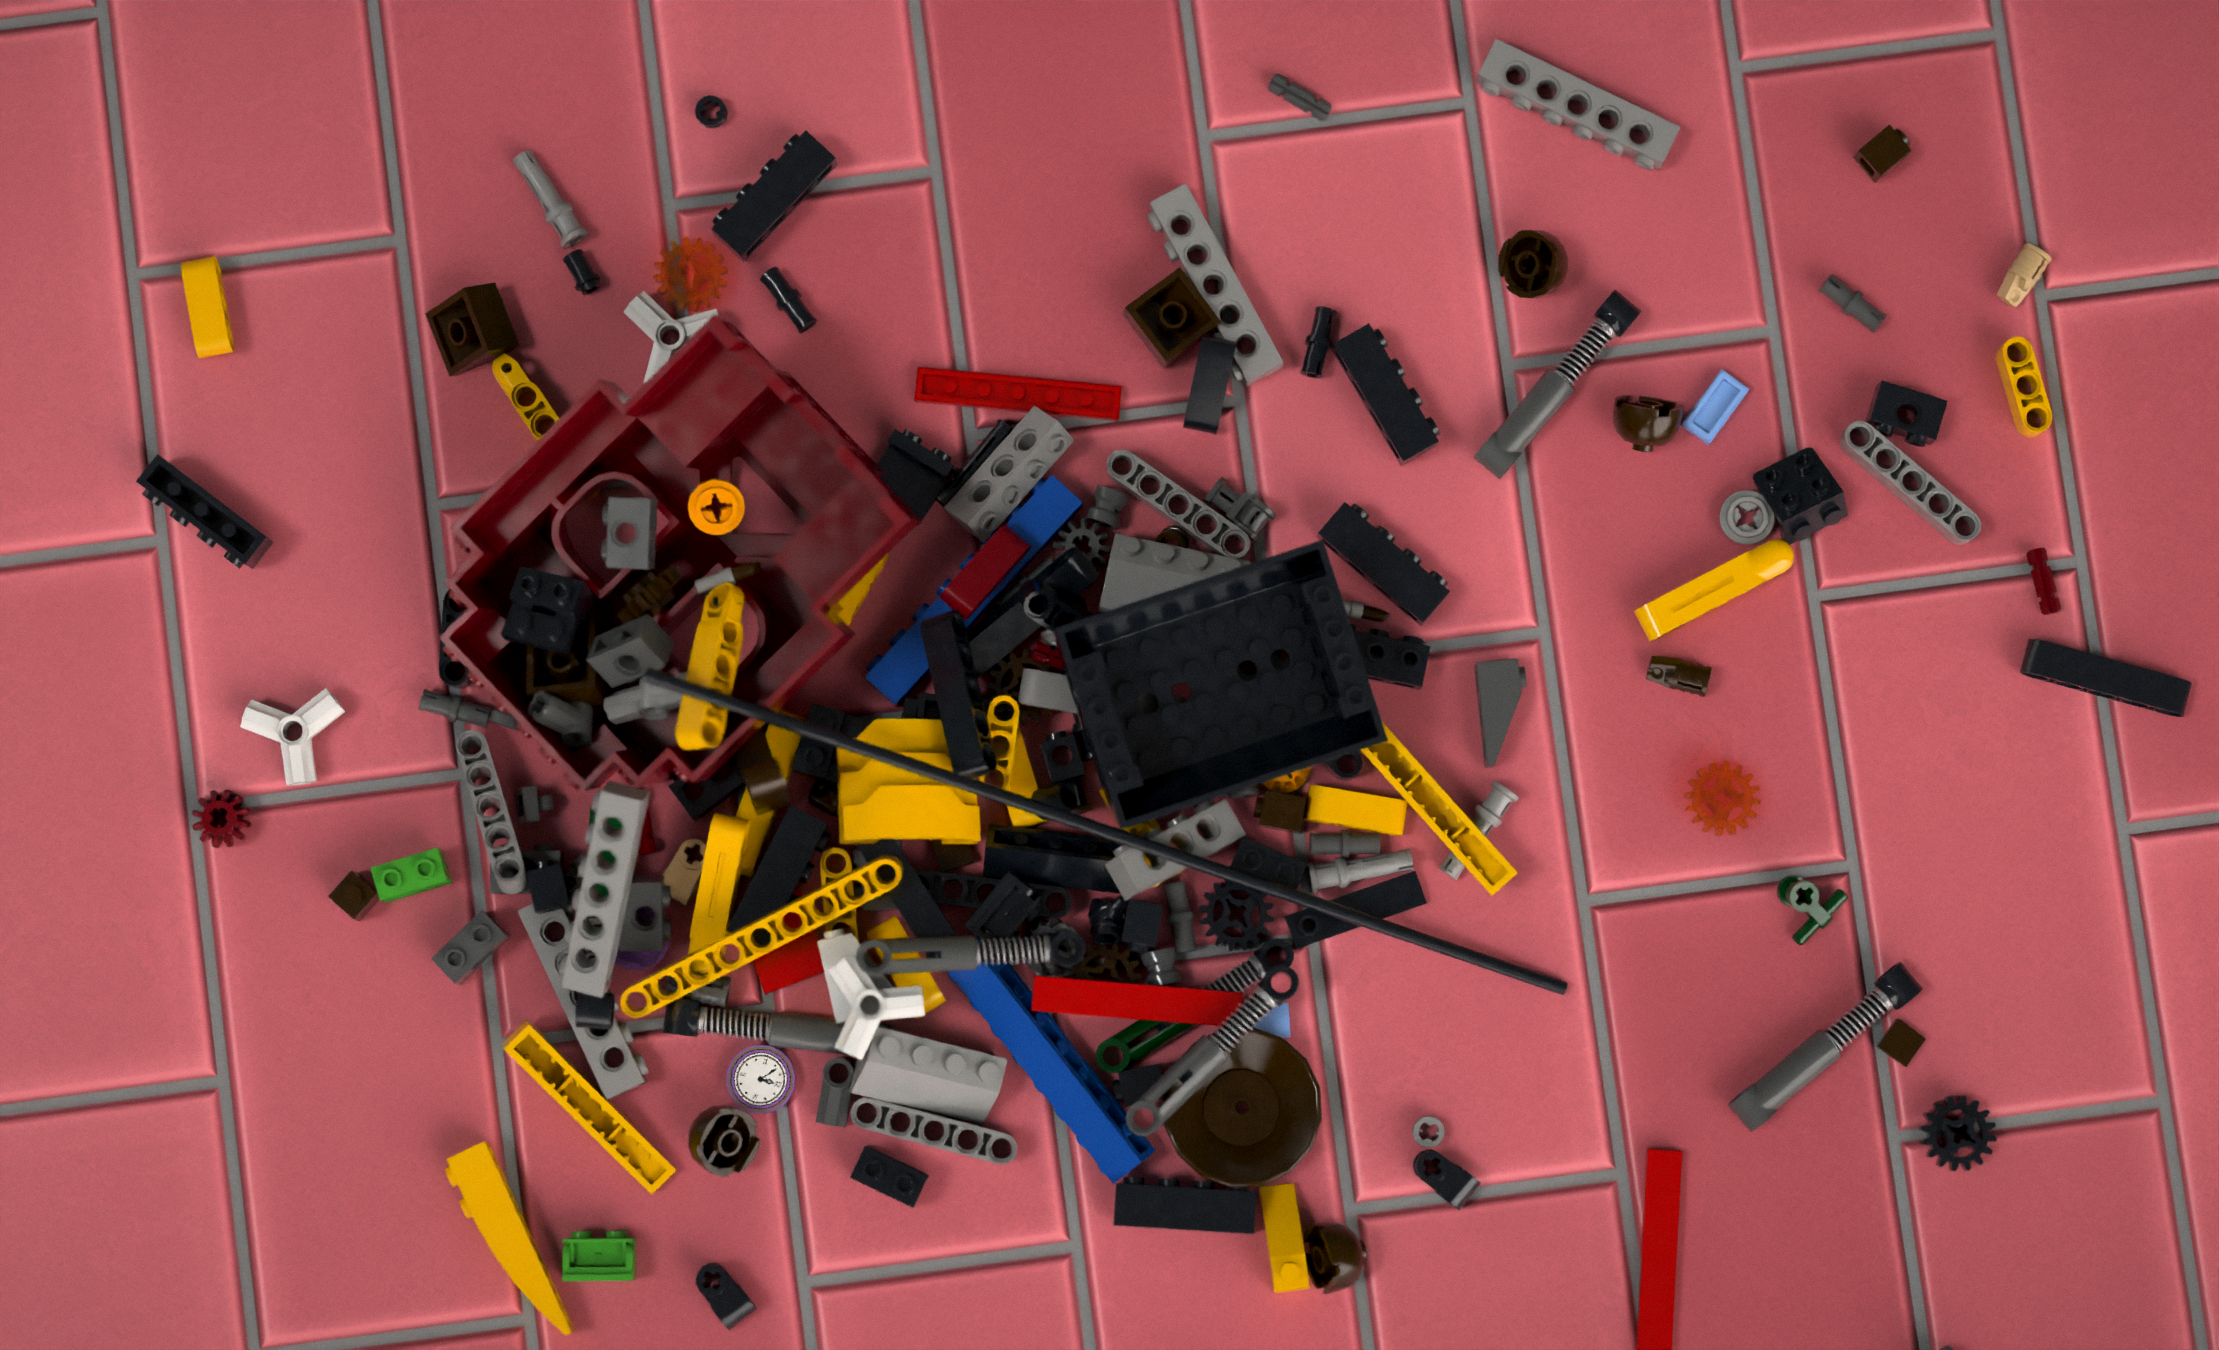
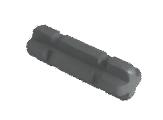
M1276 73L1269 83L1268 89L1270 92L1277 96L1283 95L1284 100L1306 113L1309 110L1312 112L1311 116L1320 121H1324L1331 111L1332 105L1322 98L1320 100L1316 99L1315 94L1294 82L1290 84L1288 78Z

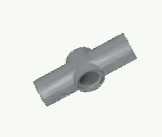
M687 672L674 676L686 680ZM642 677L638 686L610 693L609 697L604 698L603 709L608 715V720L614 724L638 718L662 720L669 716V710L681 706L683 694L643 681L644 677Z

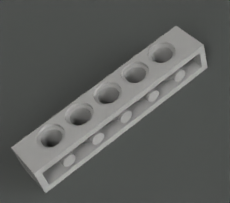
M1495 39L1475 81L1481 85L1480 89L1485 93L1495 97L1501 94L1511 99V104L1523 111L1532 109L1542 114L1541 118L1555 126L1564 124L1572 128V133L1577 137L1587 141L1593 138L1603 143V148L1608 152L1619 156L1624 153L1634 158L1636 165L1647 170H1652L1653 168L1659 170L1681 128L1498 39ZM1510 71L1519 72L1524 82L1519 85H1513L1507 81L1506 74ZM1540 86L1550 87L1554 92V97L1549 100L1540 98L1537 94V88ZM1573 100L1579 101L1583 104L1585 112L1573 114L1569 111L1567 103ZM1602 115H1608L1614 119L1616 126L1612 129H1605L1599 124L1598 118ZM1632 130L1642 131L1646 136V142L1643 144L1634 143L1629 137V132Z
M1185 183L1149 203L1151 213L1147 214V218L1156 233L1161 231L1167 242L1163 244V247L1170 261H1178L1185 275L1219 319L1220 313L1226 309L1236 311L1239 316V320L1234 324H1225L1221 320V323L1215 328L1216 332L1212 333V336L1236 341V343L1241 339H1249L1255 345V350L1250 354H1242L1235 347L1230 370L1237 382L1243 380L1247 387L1281 369L1284 363L1187 184ZM1177 220H1183L1189 224L1190 230L1184 235H1178L1172 231L1171 225ZM1192 250H1201L1207 259L1204 263L1195 265L1188 260L1187 255ZM1215 279L1222 284L1223 289L1220 293L1212 295L1205 291L1204 283Z
M608 781L601 791L597 790L592 803V811L597 812L594 824L590 823L585 837V844L590 845L588 857L583 856L578 876L583 878L582 887L576 890L572 902V909L577 910L574 922L571 921L569 923L565 942L570 943L568 955H563L559 966V974L564 975L561 988L602 998L610 987L650 791ZM608 817L619 819L623 829L613 828L608 821ZM602 850L612 852L616 862L607 861L602 856ZM595 883L604 884L608 888L609 894L599 893ZM588 916L598 917L603 927L592 925ZM582 949L592 950L596 959L586 958L582 953Z
M533 904L518 910L519 916L606 1100H611L646 1083L647 1080L644 1075L649 1073L648 1067L641 1054L634 1055L629 1044L634 1041L628 1025L626 1022L620 1024L615 1011L620 1009L616 999L613 1027L605 1035L598 1037L593 1033L592 1028L576 1027L577 991L561 988L564 975L559 974L561 959L564 954L568 955L570 943L565 942V937L571 922L570 918L575 916L572 907L542 914L535 913ZM554 923H561L565 929L564 937L558 942L550 941L547 935L548 928ZM586 948L582 949V953L584 956L587 954L585 951ZM613 1048H619L624 1054V1061L617 1068L610 1067L606 1061L607 1053Z

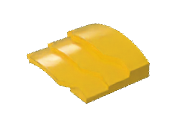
M875 719L856 737V739L954 772L941 720ZM836 747L840 844H874L880 839H942V844H977L981 841L980 808L977 806L976 794Z

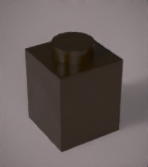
M1889 124L1859 149L1853 158L1876 183L1906 158L1912 150L1908 146L1910 142L1906 135L1899 129L1894 130Z
M1266 790L1263 798L1257 797L1253 817L1259 818V827L1299 834L1307 798Z
M352 870L328 896L352 919L361 921L380 900L377 889L359 873Z

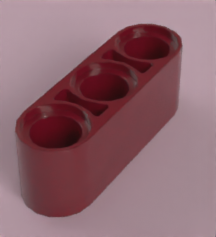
M1006 523L1003 524L945 588L939 599L952 610L958 611L963 620L966 621L1030 550L1031 545Z

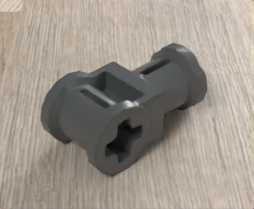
M1221 477L1210 490L1204 502L1206 504L1212 503L1227 514L1225 518L1242 529L1249 539L1256 543L1259 539L1257 536L1269 519L1273 520L1276 517V514L1260 500L1251 497L1246 492L1242 495L1225 484L1226 479ZM1258 514L1259 516L1255 519L1252 525H1249L1253 518Z

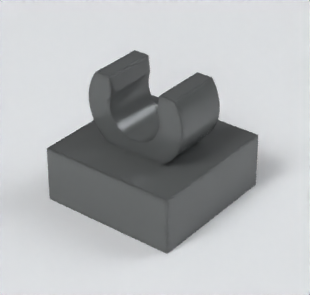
M536 786L522 787L515 790L518 825L535 823L540 820L539 812H549L554 809L553 795L537 797Z

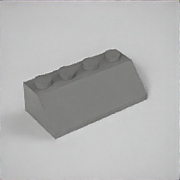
M1115 533L1099 611L1106 612L1248 565L1250 562Z
M877 1027L863 1060L857 1059L849 1092L983 1125L1000 1093L1008 1059Z

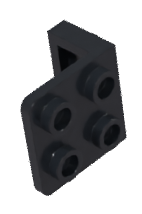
M894 429L887 440L889 446L877 463L884 471L879 477L921 519L916 525L918 526L936 501L935 497L940 494L952 476L954 467L949 463L951 457L940 449L934 447L930 451L920 445L922 439L907 429L903 433Z
M1804 448L1753 475L1754 485L1777 517L1781 538L1789 543V545L1796 541H1802L1811 534L1827 526L1834 525L1848 516L1843 490L1813 448Z

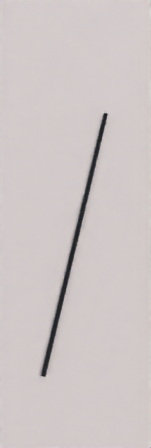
M649 667L645 672L643 679L645 682L1557 994L1564 995L1568 983L1551 976Z

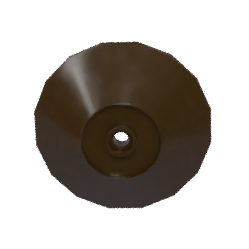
M1252 1027L1253 1030H1248L1249 1035L1244 1034V1039H1239L1240 1043L1234 1044L1235 1048H1230L1231 1052H1225L1228 1060L1164 1123L1170 1140L1181 1159L1201 1177L1229 1187L1263 1186L1290 1173L1312 1149L1322 1120L1320 1086L1307 1059L1284 1038ZM1179 1079L1163 1094V1104L1183 1085ZM1238 1101L1247 1103L1248 1110L1245 1114H1238L1235 1111V1104Z

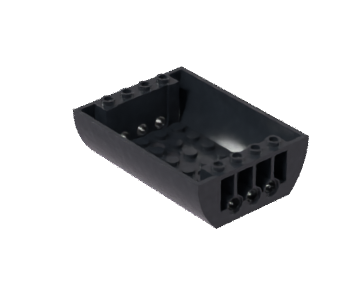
M1323 540L1054 629L1059 658L1106 800L1121 830L1388 741ZM1279 649L1286 651L1289 656V662L1283 669H1275L1270 663L1271 654ZM1246 660L1252 661L1256 667L1255 676L1250 680H1242L1237 674L1238 665ZM1179 682H1184L1190 687V696L1184 702H1176L1171 695L1173 686ZM1146 693L1155 695L1158 701L1156 709L1151 713H1143L1138 706L1140 697Z

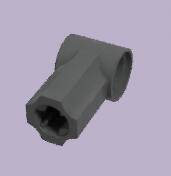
M544 690L534 695L533 700L528 705V716L561 733L560 740L567 746L584 747L592 742L593 708L591 705L579 701L568 703Z
M846 1057L833 1058L824 1066L816 1116L817 1123L846 1127L851 1099L849 1091L855 1071L854 1063ZM835 1063H842L848 1068L849 1076L845 1082H836L832 1079L830 1070Z

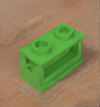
M434 848L371 867L380 901L385 900V903L453 883L444 851L440 848Z
M571 1231V1238L562 1239V1243H565V1246H563L562 1281L636 1280V1238H627V1231H606V1238H592V1231Z

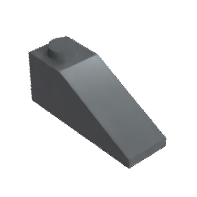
M1518 659L1477 662L1474 665L1485 768H1492L1495 765L1520 699L1521 687H1526L1527 685L1525 667H1519Z

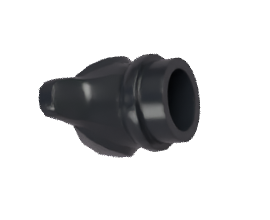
M1122 895L1111 902L1100 898H1093L1091 900L1088 917L1091 925L1090 932L1093 934L1092 939L1094 942L1101 945H1113L1120 941V935L1123 933L1121 924L1125 917L1124 909L1128 905V900L1125 901Z

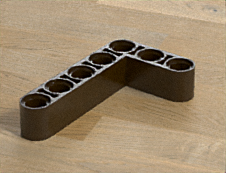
M761 727L734 753L757 816L790 804L788 789L777 759L772 756Z

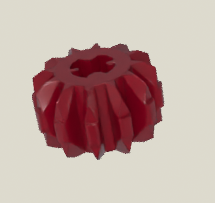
M225 790L221 798L217 791H210L211 803L202 797L198 800L199 804L204 807L203 812L199 810L192 811L193 816L202 820L193 824L192 827L196 831L204 830L199 838L202 842H207L212 838V847L219 848L224 840L225 845L231 848L234 846L233 835L240 840L246 838L245 834L239 829L241 826L251 828V822L242 820V817L251 813V809L249 807L240 808L244 798L237 796L232 800V791ZM218 812L226 814L227 825L218 824V827L216 826L219 822V819L216 817Z

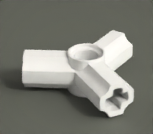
M645 291L637 295L628 304L624 314L654 342L644 384L713 315L718 316L717 309L674 320ZM669 330H676L680 333L678 342L673 345H666L662 342L664 333Z
M327 688L292 715L251 699L242 716L240 727L280 742L286 785H304L317 782L312 738L346 711ZM300 723L303 728L302 736L296 741H290L287 737L288 728L292 724Z
M853 953L827 971L853 1007L834 1046L838 1050L863 1060L881 1020L925 1016L922 985L877 989L867 973L858 966ZM867 996H875L880 1001V1010L875 1015L867 1016L861 1011V1002Z

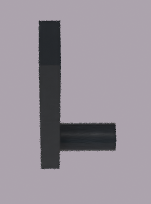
M1416 871L1330 900L1381 919L1427 904ZM1309 908L1284 917L1295 949L1362 927Z

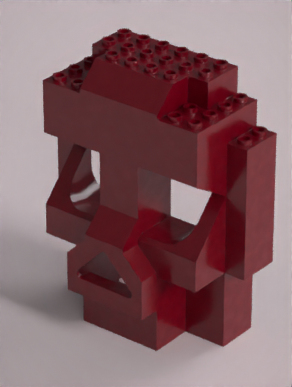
M713 315L631 398L615 382L599 379L450 527L457 535L454 538L456 543L467 553L473 551L474 554L445 582L451 589L448 594L452 600L460 607L464 608L467 606L468 609L439 638L445 644L443 647L445 653L457 663L461 661L470 670L467 673L468 677L478 687L483 688L485 686L494 695L491 700L495 706L505 714L509 711L518 721L515 723L517 729L528 739L534 737L542 746L539 749L541 754L550 763L555 764L557 762L566 771L563 776L575 789L579 790L582 788L585 791L600 788L616 771L629 785L633 786L636 784L638 787L667 782L675 773L685 782L688 780L692 783L705 781L765 722L728 710L733 716V720L725 726L722 741L718 746L685 750L680 747L676 739V726L680 707L669 710V716L662 720L638 718L614 724L608 720V715L603 709V705L592 706V742L587 746L576 748L563 744L560 740L561 733L528 716V705L531 701L526 694L527 645L504 640L501 636L512 606L509 595L520 567L585 581L591 592L597 597L600 632L602 634L624 624L616 615L628 604L623 596L651 570L660 575L669 566L673 565L683 578L671 588L676 596L653 617L669 636L705 601L706 596L712 591L709 590L699 594L695 586V580L719 573V570L728 567L734 568L747 563L760 562L761 565L757 574L736 581L734 584L742 590L745 595L744 600L756 614L759 634L757 643L750 654L737 666L731 696L778 711L855 635L853 630L837 615L844 609L838 602L921 519L879 477L884 471L789 372L776 369L727 318ZM736 457H741L804 522L805 526L797 534L735 533L733 530L720 535L708 534L698 529L689 516L688 503L690 495L697 488L698 484L707 482L712 478L723 481L727 480L732 484V461ZM628 481L637 487L648 499H657V509L670 522L656 535L655 569L623 568L606 584L573 547L567 533L566 516L570 510L598 489L612 482ZM714 493L712 504L706 505L703 508L712 509L714 515H716V520H720L721 508L729 504L720 503L719 497ZM671 652L668 664L660 672L674 676L688 672V669ZM644 675L632 683L626 682L614 688L605 681L606 697H609L610 693L638 686L640 679Z

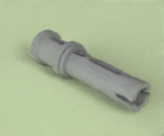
M527 150L526 153L524 151L513 159V163L546 212L545 220L548 225H553L561 237L562 241L560 244L564 249L570 248L585 239L589 231L586 227H581L572 213L574 208L571 203L563 201L561 196H559L533 152Z
M1495 780L1491 784L1493 788L1481 805L1477 804L1474 808L1476 815L1472 821L1485 836L1488 835L1493 827L1497 828V826L1501 825V817L1511 803L1517 802L1519 799L1516 794ZM1451 851L1438 868L1457 880L1465 866Z
M1409 848L1345 861V858L1337 857L1334 862L1313 865L1312 862L1306 863L1307 877L1312 894L1318 893V889L1338 885L1340 888H1346L1352 881L1413 870V861Z

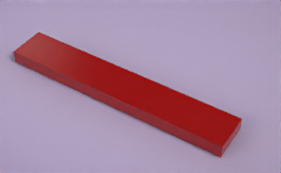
M917 367L914 402L1028 413L1033 406H1036L1048 415L1119 421L1122 386Z
M1034 975L1031 1011L1223 1026L1222 1021L1227 1022V1017H1232L1231 1012L1236 1013L1235 1008H1241L1240 1004H1242L1243 993Z
M1646 1149L1636 1350H1672L1682 1151Z

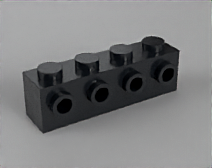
M806 130L801 136L798 134L793 135L784 145L783 149L785 152L776 161L774 158L769 160L760 170L762 176L754 185L751 183L746 184L736 196L738 201L730 209L726 207L722 209L712 221L715 224L711 228L714 236L743 263L837 166L836 157Z
M1368 323L1335 342L1332 351L1400 466H1403L1436 447L1439 442L1436 436L1440 435V431L1431 417H1424L1419 408L1423 403L1413 387L1408 389L1402 380L1405 373L1396 358L1391 360L1384 348L1388 344L1378 328L1373 331Z
M158 454L136 481L145 488V491L142 493L143 496L158 507L164 502L173 510L169 515L184 527L189 522L197 527L200 531L196 536L212 548L218 543L227 550L224 557L239 569L243 564L253 569L273 544V541Z
M1344 502L1318 532L1316 538L1323 540L1324 544L1418 625L1422 626L1449 594L1450 591L1446 588L1447 581L1433 570L1430 573L1424 570L1419 565L1422 562L1421 559L1411 550L1405 548L1402 551L1393 543L1395 537L1384 527L1379 526L1376 529L1367 521L1369 515L1362 508L1354 503L1350 507Z
M1351 624L1369 680L1417 690L1422 688L1431 647L1423 645L1424 639L1413 636H1403V640L1389 638L1390 632L1371 628L1369 633L1355 631L1356 625ZM1287 654V656H1286V661H1285V662H1289V656H1288V654Z
M789 806L727 931L733 932L800 898V896L795 894L800 882L807 884L815 869V865L811 861L816 851L822 853L831 837V834L826 832L829 827L828 824ZM757 928L753 931V937L757 943L768 944L771 942V935L765 928Z
M989 824L983 877L1002 879L1008 870L1011 869L1027 883L1120 894L1105 864L1115 858L1113 851L1121 847L1122 844L1098 836Z
M1124 1176L1123 1183H1116L1113 1225L1254 1234L1256 1192L1249 1191V1186H1228V1190L1214 1189V1182L1193 1181V1188L1179 1187V1180L1158 1179V1185H1144V1178Z

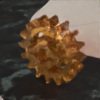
M684 237L682 246H678L674 240L671 241L673 250L669 253L662 249L660 253L664 261L654 263L655 268L661 271V273L654 275L653 279L656 283H663L657 289L659 295L668 293L667 304L670 306L675 301H678L680 311H684L688 304L691 305L694 312H698V304L702 302L707 308H710V297L713 296L719 300L721 298L717 288L727 287L726 280L720 278L728 273L726 266H719L724 260L722 253L713 256L715 245L711 243L704 248L703 240L699 237L695 244H691L688 237ZM695 253L707 258L711 264L700 263L696 260ZM681 256L682 259L677 266L670 268L673 261ZM689 261L695 272L699 273L694 275L693 287H691L686 276H682L688 274ZM712 281L710 286L704 292L700 293V289L702 288V286L706 282ZM670 285H680L686 290L687 296L679 294Z
M1724 761L1721 769H1718L1715 762H1711L1708 765V773L1700 768L1696 771L1700 779H1689L1687 782L1694 789L1684 793L1685 798L1692 799V804L1688 805L1685 810L1695 811L1696 816L1693 817L1691 822L1694 824L1702 821L1704 823L1703 832L1706 833L1711 827H1714L1715 835L1721 836L1724 828H1726L1730 835L1736 834L1735 825L1745 829L1748 827L1745 818H1756L1757 814L1751 810V807L1759 805L1761 800L1753 798L1752 794L1759 790V786L1750 787L1748 782L1752 779L1753 775L1748 774L1743 777L1740 774L1742 771L1741 765L1730 770L1729 761ZM1717 776L1715 786L1711 790H1701L1707 780ZM1732 779L1741 786L1743 793H1738L1733 787ZM1723 790L1724 796L1734 801L1720 807V801L1709 797L1717 795ZM1701 804H1706L1712 811V818L1703 811ZM1733 808H1743L1735 819L1727 821L1729 811Z

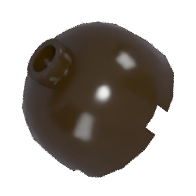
M1521 230L1512 238L1507 239L1499 253L1498 270L1500 276H1504L1506 283L1509 285L1506 288L1511 293L1520 298H1540L1554 292L1563 283L1568 271V256L1564 246L1557 237L1542 230Z
M1629 395L1615 398L1613 423L1616 432L1623 440L1633 443V450L1653 452V446L1667 444L1678 432L1683 414L1682 405L1676 407V403L1673 401L1648 396H1639V400H1636V402H1628Z
M729 1105L712 1106L701 1112L692 1122L688 1132V1146L692 1158L704 1170L721 1177H728L727 1174L735 1171L740 1173L753 1161L759 1147V1138H756L755 1127H757L756 1121L749 1113Z
M1324 1222L1309 1226L1305 1231L1303 1243L1310 1242L1311 1255L1305 1253L1307 1271L1313 1285L1317 1289L1324 1288L1323 1294H1330L1348 1288L1359 1279L1364 1260L1367 1258L1364 1242L1359 1240L1357 1235L1348 1226L1339 1223Z

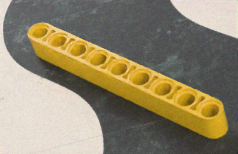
M893 855L880 856L632 983L624 991L620 1000L622 1010L626 1015L633 1018L645 1016L874 899L898 885L903 875L902 863ZM882 864L893 866L896 871V877L890 881L882 880L878 876L877 867ZM851 880L860 881L864 885L865 893L859 897L851 896L847 892L846 883ZM819 896L829 897L833 901V910L827 913L819 911L816 908L815 899ZM788 912L798 913L802 918V926L796 929L788 927L785 924L784 915ZM757 928H765L771 935V942L768 944L757 943L753 937V931ZM725 944H734L740 951V957L736 960L725 958L722 953V947ZM703 960L709 967V973L705 976L696 975L692 971L691 962ZM666 975L672 976L677 981L678 989L673 992H667L661 987L660 978ZM637 991L644 994L647 1000L646 1006L642 1008L633 1006L629 999L630 993Z

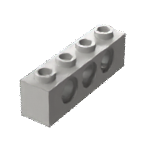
M1033 406L947 503L944 509L962 528L982 542H985L1074 442V439L1056 419Z
M1224 799L1215 805L1212 800L1206 801L1193 809L1196 815L1187 819L1184 813L1166 823L1169 829L1160 832L1157 827L1142 835V837L1171 846V841L1176 845L1177 849L1207 858L1244 837L1246 833L1228 801ZM1197 827L1203 832L1204 838L1198 833ZM1125 845L1114 850L1115 858L1105 864L1125 901L1188 868ZM1144 856L1150 860L1151 866L1145 862Z

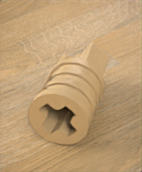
M2025 243L2017 259L2014 260L2012 266L2008 269L1997 296L2005 304L2016 308L2030 290L2034 288L2036 281L2039 280L2052 258L2040 248Z

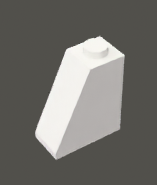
M844 929L823 933L825 939L817 941L837 1024L847 1021L853 1007L827 971L852 953L856 957V951L860 946L852 933L845 934ZM865 952L864 961L866 965L877 967L867 952ZM867 974L877 989L893 988L883 974ZM867 996L862 1000L860 1008L865 1015L872 1016L878 1013L881 1004L877 997Z

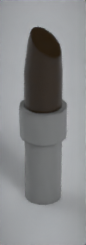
M752 562L734 568L728 567L719 570V573L695 580L696 589L700 594L712 590L725 582L735 584L736 581L757 574L761 564L760 562Z
M1343 601L1349 618L1383 622L1390 615L1386 611L1366 606L1364 603Z

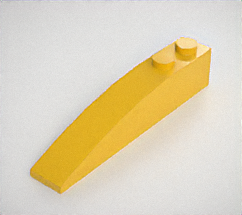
M1382 721L1388 741L1361 749V751L1489 894L1493 896L1518 872Z
M528 1019L502 1043L503 1049L651 1195L676 1171V1168L609 1100H606L604 1094Z
M483 1141L447 1158L449 1167L445 1168V1172L453 1187L459 1186L464 1198L459 1200L465 1216L467 1219L473 1217L492 1253L510 1278L533 1305L565 1336L575 1332L490 1142Z

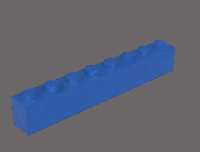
M1053 475L1047 481L1042 477L1029 491L1032 497L1024 505L1019 503L1006 517L1009 520L1007 525L1028 542L1031 548L980 607L964 621L966 631L976 623L996 601L995 599L1001 596L1057 535V531L1063 529L1067 522L1083 507V502ZM996 529V530L991 534V536H990L985 542H982V543L985 545V543L993 536V534H994L998 529ZM971 553L961 563L959 569L962 570L975 554ZM948 578L935 593L940 596L952 580ZM939 597L931 606L926 603L923 604L912 617L916 622L907 631L903 628L900 629L889 641L892 648L883 657L877 654L865 667L868 671L865 679L896 708L930 672L920 626L923 620L952 610Z
M976 936V939L980 942L981 939ZM988 962L987 966L985 963H982L981 966H977V970L948 971L950 979L959 985L969 998L971 1006L980 1012L990 1025L993 1034L1001 1039L1012 1053L1014 1061L1026 1071L1033 1080L1035 1088L1044 1094L1054 1107L1057 1116L1069 1126L1076 1135L1078 1143L1090 1153L1097 1162L1100 1171L1113 1184L1156 1151L1145 1136H1138L1130 1131L1126 1123L1127 1113L1050 1014L1048 1012L1031 1011L1032 991L1009 962L1004 965V962H1000V965L994 962L993 966L991 962Z

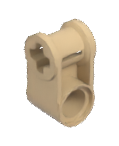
M701 838L689 839L683 842L672 862L662 874L665 879V886H671V898L685 906L688 905L699 887L704 861L703 857V860L699 859L692 862V854L688 850L689 848L701 846L700 853L705 856L707 841Z

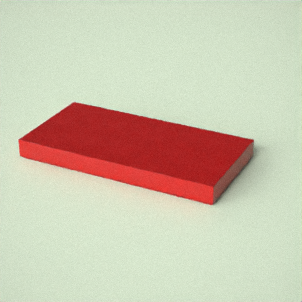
M769 845L761 847L762 853L760 858L758 857L753 869L755 870L754 875ZM741 875L734 913L753 877ZM798 886L795 894L802 897V892ZM792 912L791 915L787 913L784 915V921L788 927L796 929L802 926V918L798 913ZM815 929L752 960L765 994L824 973L817 942L820 940Z

